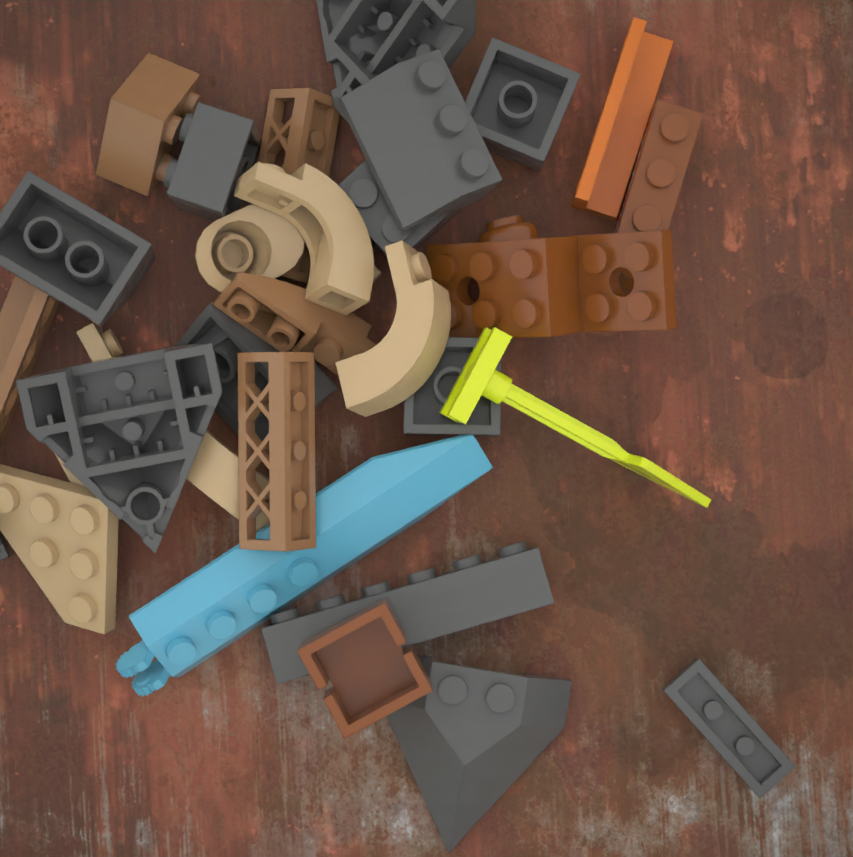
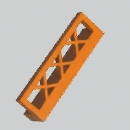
M633 17L627 31L570 206L613 221L617 218L674 42L644 32L647 21Z

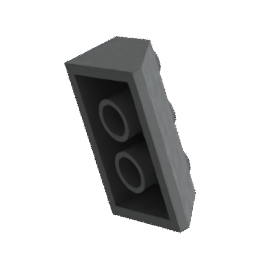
M439 49L397 63L338 100L400 231L480 201L502 181V177Z
M29 171L0 212V267L99 326H102L132 297L156 260L151 243Z
M213 301L208 304L175 346L213 342L223 389L215 411L238 436L237 353L280 351L213 306L215 302ZM268 362L255 363V384L262 392L269 383ZM314 362L316 411L338 388ZM263 412L255 420V433L262 441L269 433V420Z

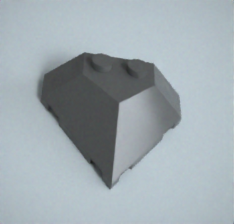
M316 0L326 62L333 64L336 88L331 90L334 108L346 121L347 119L338 102L342 96L397 63L437 49L440 50L450 69L476 31V0Z
M213 342L171 346L81 363L16 380L26 429L40 443L43 442L64 462L63 465L120 520L123 519L142 537V541L156 554L223 391Z
M417 654L432 682L433 691L387 715V718L448 853L565 728L572 680L525 672V675L435 661L430 656Z

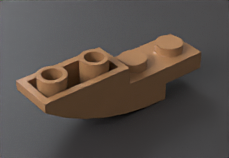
M238 272L213 304V306L280 352H300L301 350L303 352H314V359L336 375H338L336 362L364 353L376 346L375 343L366 338L372 325L352 312L348 315H343L305 300L306 289L274 278Z

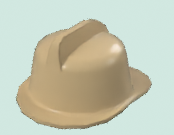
M250 204L214 221L206 227L197 241L195 259L199 273L206 283L217 291L222 292L238 272L262 275L274 279L285 274L296 265L303 254L305 240L298 229L284 217L257 205Z

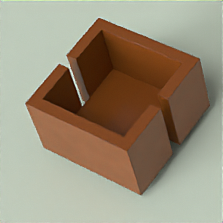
M386 597L302 642L297 649L318 690L327 686L330 679L333 687L325 691L323 700L344 739L433 691L432 682L412 645L410 644L402 649L401 645L406 643V634Z

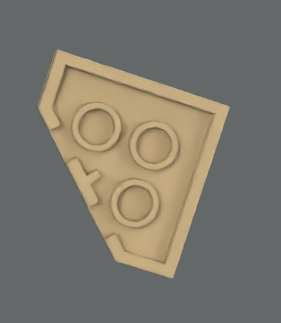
M0 464V531L65 623L104 635L113 630L116 624L119 518L85 486Z

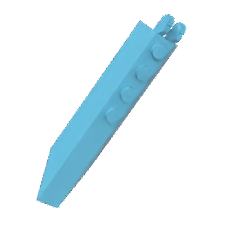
M463 434L371 457L316 493V548L283 552L239 549L238 544L130 614L129 618L141 636L142 641L131 647L128 652L120 655L115 664L117 671L122 677L132 678V676L136 675L133 678V682H131L133 684L131 687L139 696L143 697L144 695L152 694L153 691H157L165 686L170 675L180 678L269 620L270 615L281 612L416 524L491 470L493 466L473 434ZM270 524L256 532V539H270ZM154 657H156L157 660L151 663Z

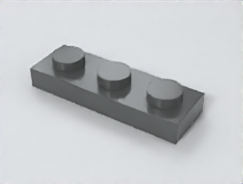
M696 657L662 688L666 695L759 798L766 794L795 767L699 658Z

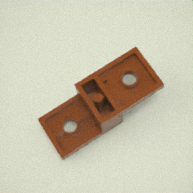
M672 230L427 245L428 263L432 274L431 279L449 291L451 325L448 337L479 338L485 327L491 330L493 327H496L512 336V338L554 337L580 332L646 331L677 328ZM625 268L631 272L634 278V287L629 295L625 294L619 285V276ZM472 278L476 280L480 289V295L476 303L468 295V284Z

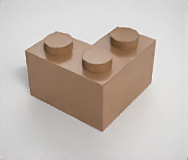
M148 53L110 99L96 175L145 196H149L159 181L164 182L169 162L172 158L176 159L175 156L170 154L172 145L174 146L179 139L183 120L187 113L194 115L198 102L201 103L202 95L196 93L200 74Z

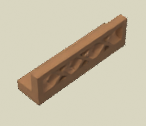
M311 88L270 89L258 162L275 165L276 155L284 148L285 158L281 168L284 169L286 174L291 175L306 163L329 177L340 113L334 108L333 98ZM285 102H294L292 117L284 125L282 118ZM306 242L304 243L303 254L296 265L277 278L299 284H308L311 261Z
M17 276L14 277L0 312V449L20 402L16 380L30 377L60 303Z
M314 352L237 353L239 549L287 552L316 548ZM268 362L269 383L261 392L255 384V363ZM261 412L269 420V433L263 441L255 433V420ZM261 461L269 469V484L264 490L256 482V468ZM262 510L270 519V539H256V517Z

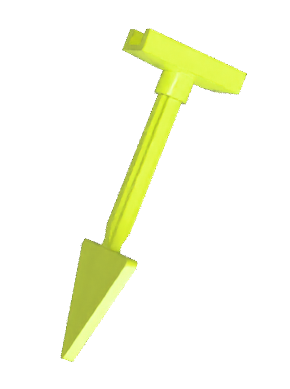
M487 327L484 328L439 413L455 422L466 424L481 395L496 404L504 402L600 456L606 457L708 508L711 502L710 498L644 457L627 453L613 439L513 385L512 378L495 370L512 336L496 327H493L492 330Z

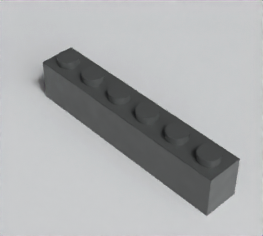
M521 541L498 548L500 554L498 558L482 562L480 554L453 561L454 570L440 575H436L435 569L432 567L408 574L409 584L391 589L389 581H384L361 588L363 597L345 602L343 594L316 601L318 610L299 615L298 608L295 607L270 615L272 624L265 625L261 630L277 684L310 675L297 652L302 642L385 597L406 634V643L401 645L402 648L410 644L414 645L554 604L539 548L535 546L527 549L526 542Z

